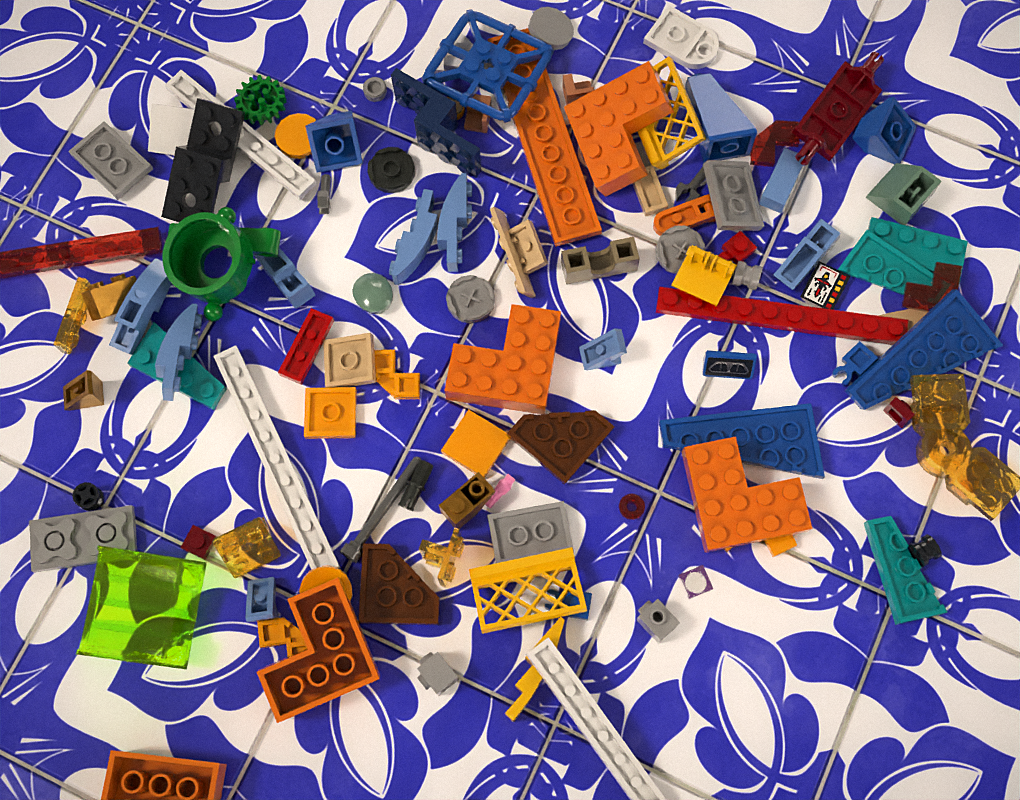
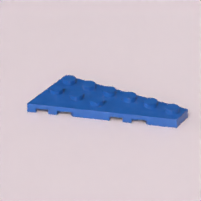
M952 289L856 379L845 392L860 409L865 410L891 398V396L899 392L911 389L923 381H928L950 371L966 361L978 358L992 349H997L1003 346V344L957 289Z
M811 403L659 421L662 447L682 451L687 446L736 436L741 461L744 464L818 479L825 478Z

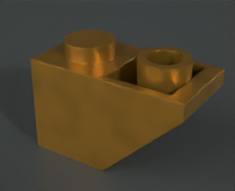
M124 273L110 278L112 283L104 285L103 281L88 285L89 291L81 294L92 321L118 313L125 297L137 280L135 275L126 278Z
M477 472L439 504L441 513L458 531L478 514L496 491Z

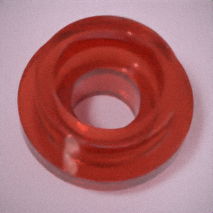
M627 494L622 497L619 503V511L624 518L635 520L642 516L645 504L640 496ZM630 503L635 504L636 510L629 511L627 505Z

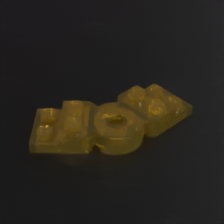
M964 374L912 375L910 383L913 403L910 407L915 414L912 417L913 430L921 436L916 446V457L920 466L934 477L945 478L946 489L966 506L971 504L990 521L994 520L1020 490V476L985 447H974L972 449L968 437L962 432L970 424ZM940 446L948 449L949 456L941 452Z

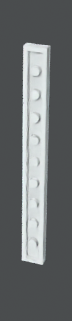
M233 346L214 355L213 357L311 570L324 565L340 568L238 347Z

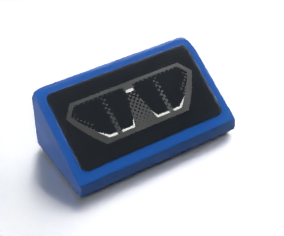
M707 350L703 357L702 375L705 377L750 380L754 374L757 354Z

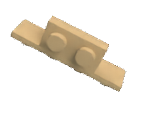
M496 207L490 208L492 214L491 222L494 228L498 230L500 235L498 239L499 244L506 252L508 257L506 260L507 265L516 278V281H514L515 287L520 294L534 298L536 295L528 275L547 265L548 261L533 222L528 219L510 229L505 213Z

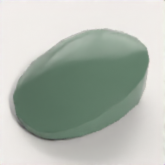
M364 274L353 284V297L364 311L371 314H380L385 312L392 304V287L387 279L380 274Z

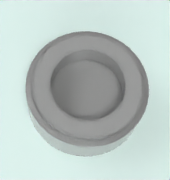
M378 77L367 79L363 84L365 97L372 102L384 99L387 94L385 82Z

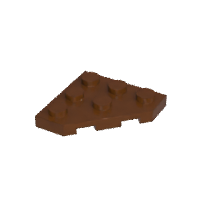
M596 410L575 413L555 412L541 415L524 414L507 432V436L565 485L615 426Z
M363 543L358 622L360 624L439 625L440 598L430 589L390 544Z

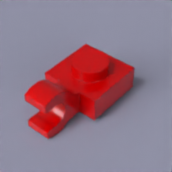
M740 230L722 245L721 249L723 252L718 257L727 261H734L737 264L738 261L743 262L752 255L757 247Z

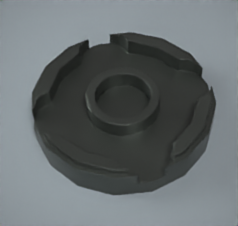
M386 147L378 150L375 156L369 160L367 172L371 183L376 189L385 193H396L403 191L412 183L415 177V165L412 157L404 152L403 149Z

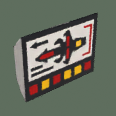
M819 261L800 297L805 303L813 307L833 310L850 276Z

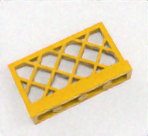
M670 56L653 67L658 72V75H660L661 70L668 66L670 69L667 81L661 80V82L666 84L664 89L667 96L671 86L677 87L679 90L676 101L670 100V103L674 104V112L671 113L670 117L662 118L668 121L664 134L659 133L656 129L659 120L637 131L651 165L660 170L668 167L669 161L706 140L704 131ZM680 106L687 109L684 121L675 119ZM674 122L682 124L678 138L670 136ZM688 126L695 128L698 135L690 141L684 140ZM667 140L677 141L674 150L667 154L665 150Z
M572 547L469 569L482 634L587 611ZM571 570L573 577L568 585L556 579L560 572ZM541 576L548 580L542 590L530 584L535 577ZM517 582L522 585L516 596L504 590L508 583ZM552 583L564 589L558 599L546 594ZM490 587L496 593L490 601H487L480 597L479 589ZM526 589L538 595L532 605L520 599ZM569 592L578 597L580 604L569 607L562 603V601ZM501 594L512 600L505 611L494 605ZM542 598L554 604L550 611L541 612L536 609ZM516 603L527 609L523 617L516 618L509 614ZM490 609L501 615L497 622L485 624L484 617Z

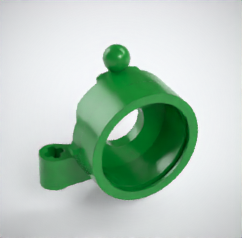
M229 207L221 208L217 214L208 212L196 213L184 218L179 223L169 224L168 237L163 248V267L169 281L179 290L208 303L204 307L203 314L208 321L212 322L222 318L223 309L220 305L228 303L229 300L239 295L245 289L252 265L256 261L253 255L278 257L281 231L272 228L238 227L233 224L236 220V213ZM216 248H226L232 257V263L228 272L220 278H210L204 270V262L207 255Z

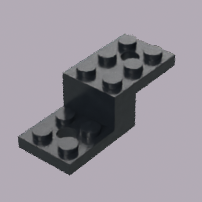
M197 98L187 145L176 146L161 217L180 222L184 218L196 213H214L220 183L230 182L245 111ZM214 122H218L221 125V133L219 135H214L211 131V125ZM188 193L192 194L196 199L193 207L188 206L185 201Z

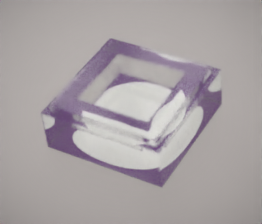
M703 565L678 575L688 600L714 589Z

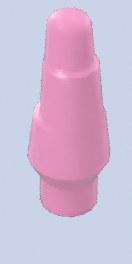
M507 474L504 479L500 480L494 488L496 492L485 505L488 508H492L503 495L511 490L515 479Z

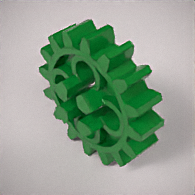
M258 75L257 80L249 77L248 84L241 82L243 89H236L238 95L234 97L236 109L245 111L244 120L249 118L251 124H254L256 120L259 121L260 125H263L264 120L271 124L273 116L278 119L280 118L278 111H285L284 103H287L283 86L280 87L278 80L272 82L270 76H267L265 80L262 79L261 75Z

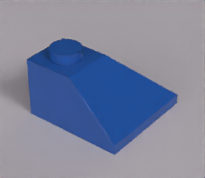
M889 97L861 118L852 138L865 153L895 165L896 163H901L917 126L895 97Z
M352 110L327 115L305 126L316 173L363 164Z

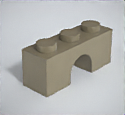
M634 237L610 241L607 248L598 252H587L586 246L561 251V266L566 285L637 271L640 260Z

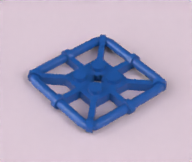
M469 9L459 18L448 36L440 42V48L426 67L422 81L423 84L460 102L461 106L465 108L469 106L506 123L510 122L511 118L518 113L530 92L536 89L537 81L549 64L554 51L551 45L516 29V26L511 23L507 25L481 12ZM476 21L504 33L497 45L482 39ZM467 23H469L475 40L469 52L454 45ZM513 37L537 50L514 54L506 50L505 47ZM447 53L463 60L456 69L435 73ZM539 60L529 77L524 78L513 73L517 65ZM484 64H492L493 68L484 69ZM460 78L471 85L467 92L463 94L442 84V82ZM507 81L522 88L509 109L501 92ZM479 88L494 94L499 110L473 98Z

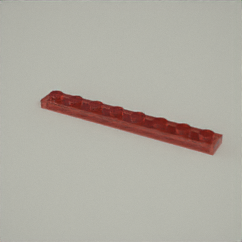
M158 227L0 252V279L163 253L161 231Z

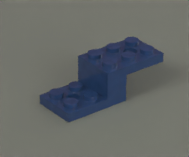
M396 68L391 74L395 100L402 107H409L417 114L414 124L418 145L427 152L432 151L437 154L443 162L454 164L462 173L470 174L477 178L481 172L480 148L454 133L458 127L456 102Z

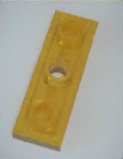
M77 278L53 344L61 353L68 355L78 345L80 327L87 320V307L81 293L89 291L88 285L91 284L85 278Z

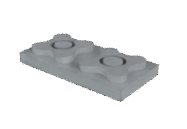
M132 505L29 521L31 571L34 573L138 557L135 507Z

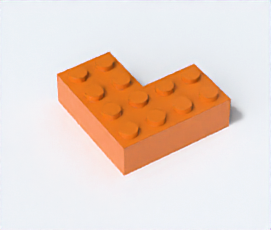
M649 61L564 106L594 185L605 197L648 175L631 134L674 112L658 72Z
M511 304L503 351L453 343L444 390L446 400L545 414L560 328L561 311Z
M736 436L683 448L681 453L704 553L805 533L813 529L800 477L753 487L747 486Z
M340 577L287 599L307 649L260 668L257 671L277 723L380 679V673Z
M111 750L101 800H221L227 764Z

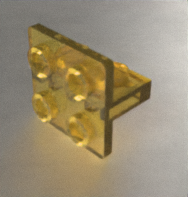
M257 517L212 540L213 545L233 578H238L281 556L264 517Z
M454 528L448 547L422 539L419 547L422 558L426 560L425 564L440 568L437 579L440 586L446 588L448 582H453L457 569L454 562L456 557L461 558L465 543H463L464 538H462L458 528Z

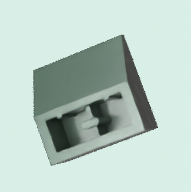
M896 163L869 192L866 198L898 223L906 225L935 193L942 181L922 166Z

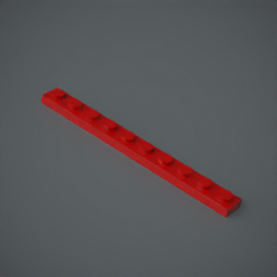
M659 287L656 313L890 345H894L908 331L907 319L722 295L717 306L680 289Z

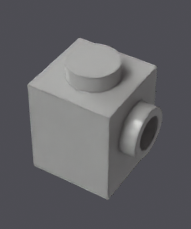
M659 599L654 603L648 600L638 610L640 615L637 621L658 644L680 623Z
M430 652L419 661L420 666L417 670L420 672V675L417 679L426 690L431 687L437 696H440L459 680L458 676L439 652H436L434 655Z

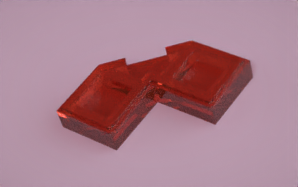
M776 120L759 133L755 138L750 153V165L773 167L775 164V145L798 147L800 139L792 131L799 122Z
M936 262L931 286L906 282L901 308L924 312L933 308L952 289L958 290L962 266Z

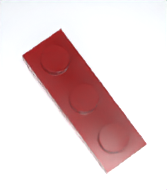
M310 309L278 371L279 376L302 385L323 344V340L327 337L334 323L333 317L315 309Z

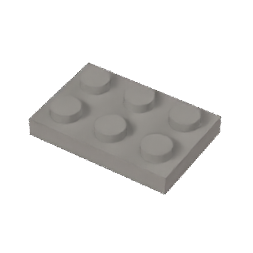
M105 121L68 151L117 200L153 170L151 164Z
M707 160L703 164L718 230L760 231L764 227V222L749 162Z
M564 501L487 515L496 563L570 547L573 548Z

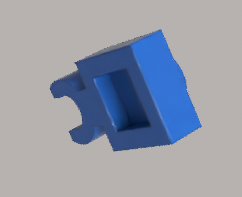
M859 341L842 357V362L845 366L835 368L832 376L836 378L841 373L845 374L847 378L843 380L842 385L846 387L851 383L854 373L860 377L878 360V357Z
M553 589L547 590L548 595L554 596L556 599L559 598L560 593ZM569 592L562 601V603L569 607L580 604L578 597ZM583 592L587 607L586 612L564 617L588 621L592 593ZM545 603L544 608L550 611L554 604Z

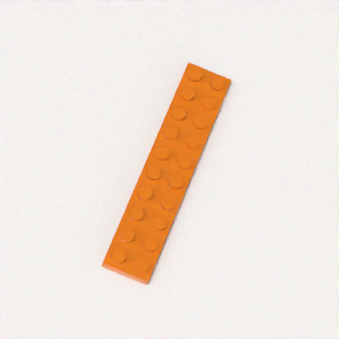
M528 28L520 30L530 35ZM503 35L489 38L487 41L497 45ZM513 37L505 47L506 50L514 54L537 50ZM539 60L519 64L513 73L527 78L531 75ZM545 68L537 81L536 89L530 92L522 107L512 119L554 245L557 247L602 234V229L547 69ZM507 81L503 91L510 108L522 88Z

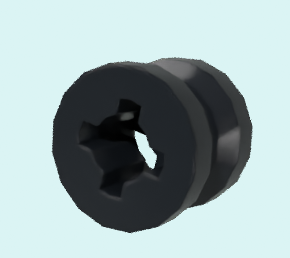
M89 482L76 486L72 495L75 504L89 512L101 508L105 499L104 493Z
M928 534L921 537L918 543L913 542L908 546L913 559H917L922 568L929 564V560H936L942 556L939 545Z

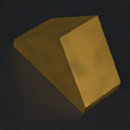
M86 370L63 386L64 410L71 411L104 405L103 382L92 371Z

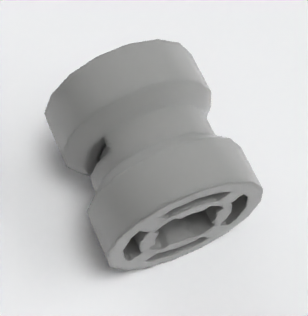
M738 261L732 284L737 286L743 284L747 285L748 289L756 290L763 267L757 265L751 267L746 262Z

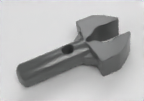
M703 167L689 184L680 182L675 190L676 202L682 194L688 192L690 194L685 202L700 197L696 189L706 178Z
M324 174L321 177V188L317 195L319 214H330L329 194L331 177L328 174Z

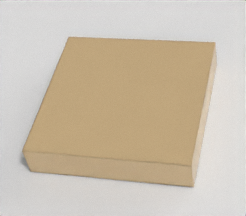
M371 333L323 340L325 388L352 387L376 383L374 336Z

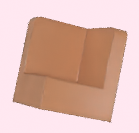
M572 74L563 75L562 89L566 105L595 90L594 87H591L590 81L574 83Z
M479 94L473 96L474 99L492 107L491 96ZM467 106L464 129L487 133L490 116Z

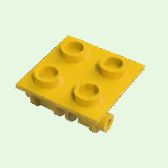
M696 245L689 246L686 253L687 256L671 286L717 306L737 264L718 257L719 255H714L712 252L702 250Z

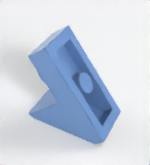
M616 328L579 347L583 367L587 371L621 364L620 356L627 353L622 329Z
M274 577L248 581L245 617L247 622L279 618L275 603L276 582Z

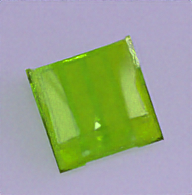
M98 545L97 550L99 553L82 638L76 655L187 670L207 562Z

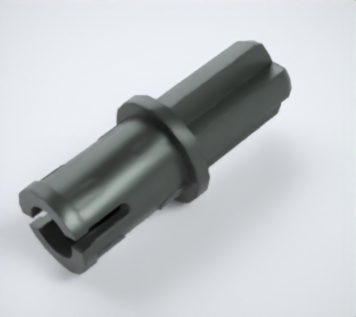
M424 460L419 461L411 480L406 482L408 486L398 503L399 506L404 508L408 499H410L406 509L414 511L421 492L426 490L424 486L432 472V464Z

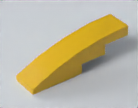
M560 617L534 647L549 637L557 648L565 620ZM527 656L525 660L531 667L515 684V688L522 694L505 712V715L512 722L516 720L530 702L543 680Z

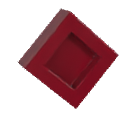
M897 397L883 409L900 428L915 415L910 405L903 400H899Z
M192 525L180 548L206 560L218 537Z

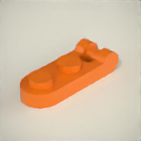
M710 194L659 212L654 217L653 229L656 234L661 236L664 231L674 226L685 225L693 228L707 222L716 221ZM699 208H704L706 212L701 213Z

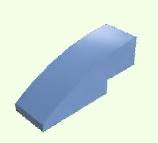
M784 148L762 194L759 205L782 213L803 167L800 163L804 157L798 162L795 158L797 152Z
M820 219L773 276L791 290H794L840 238L841 233Z
M280 248L278 257L253 255L295 309L315 296L310 284Z

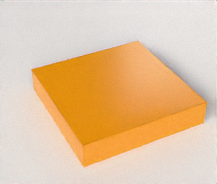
M356 387L305 388V439L356 438Z
M468 409L441 449V453L474 474L479 472L485 478L510 441V438L507 436V432Z

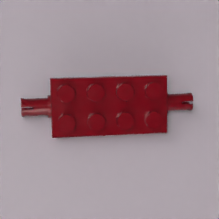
M872 52L863 66L853 67L846 61L840 66L792 131L794 135L805 142L804 146L795 156L798 162L804 157L800 164L808 165L816 152L828 161L835 156L882 91L874 81V73L884 62L882 55L877 61H874L879 53Z

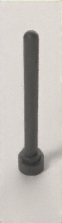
M414 457L355 540H351L349 544L345 543L340 550L342 555L357 564L362 557L363 543L367 541L405 488L407 480L410 481L421 460L420 457Z

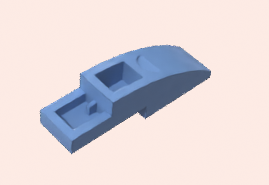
M461 173L454 182L445 199L439 218L437 243L439 250H447L448 272H458V263H462V249H458V241H462V228H468V219H472V204H468V197H472V182H467L466 173Z
M424 189L422 197L417 198L415 210L418 213L416 219L411 221L410 232L403 231L401 239L396 241V260L391 261L389 275H392L394 285H400L415 271L426 256L435 238L439 223L437 214L432 213L435 202L433 190Z
M155 258L130 289L114 321L119 323L109 346L133 355L153 312L159 313L171 285L164 271L163 261Z
M191 304L174 321L165 335L155 363L156 377L163 378L162 396L165 401H173L175 392L180 391L181 377H178V371L184 369L185 359H191L192 350H197L199 337L195 335L196 329H201L202 314H198L197 304Z

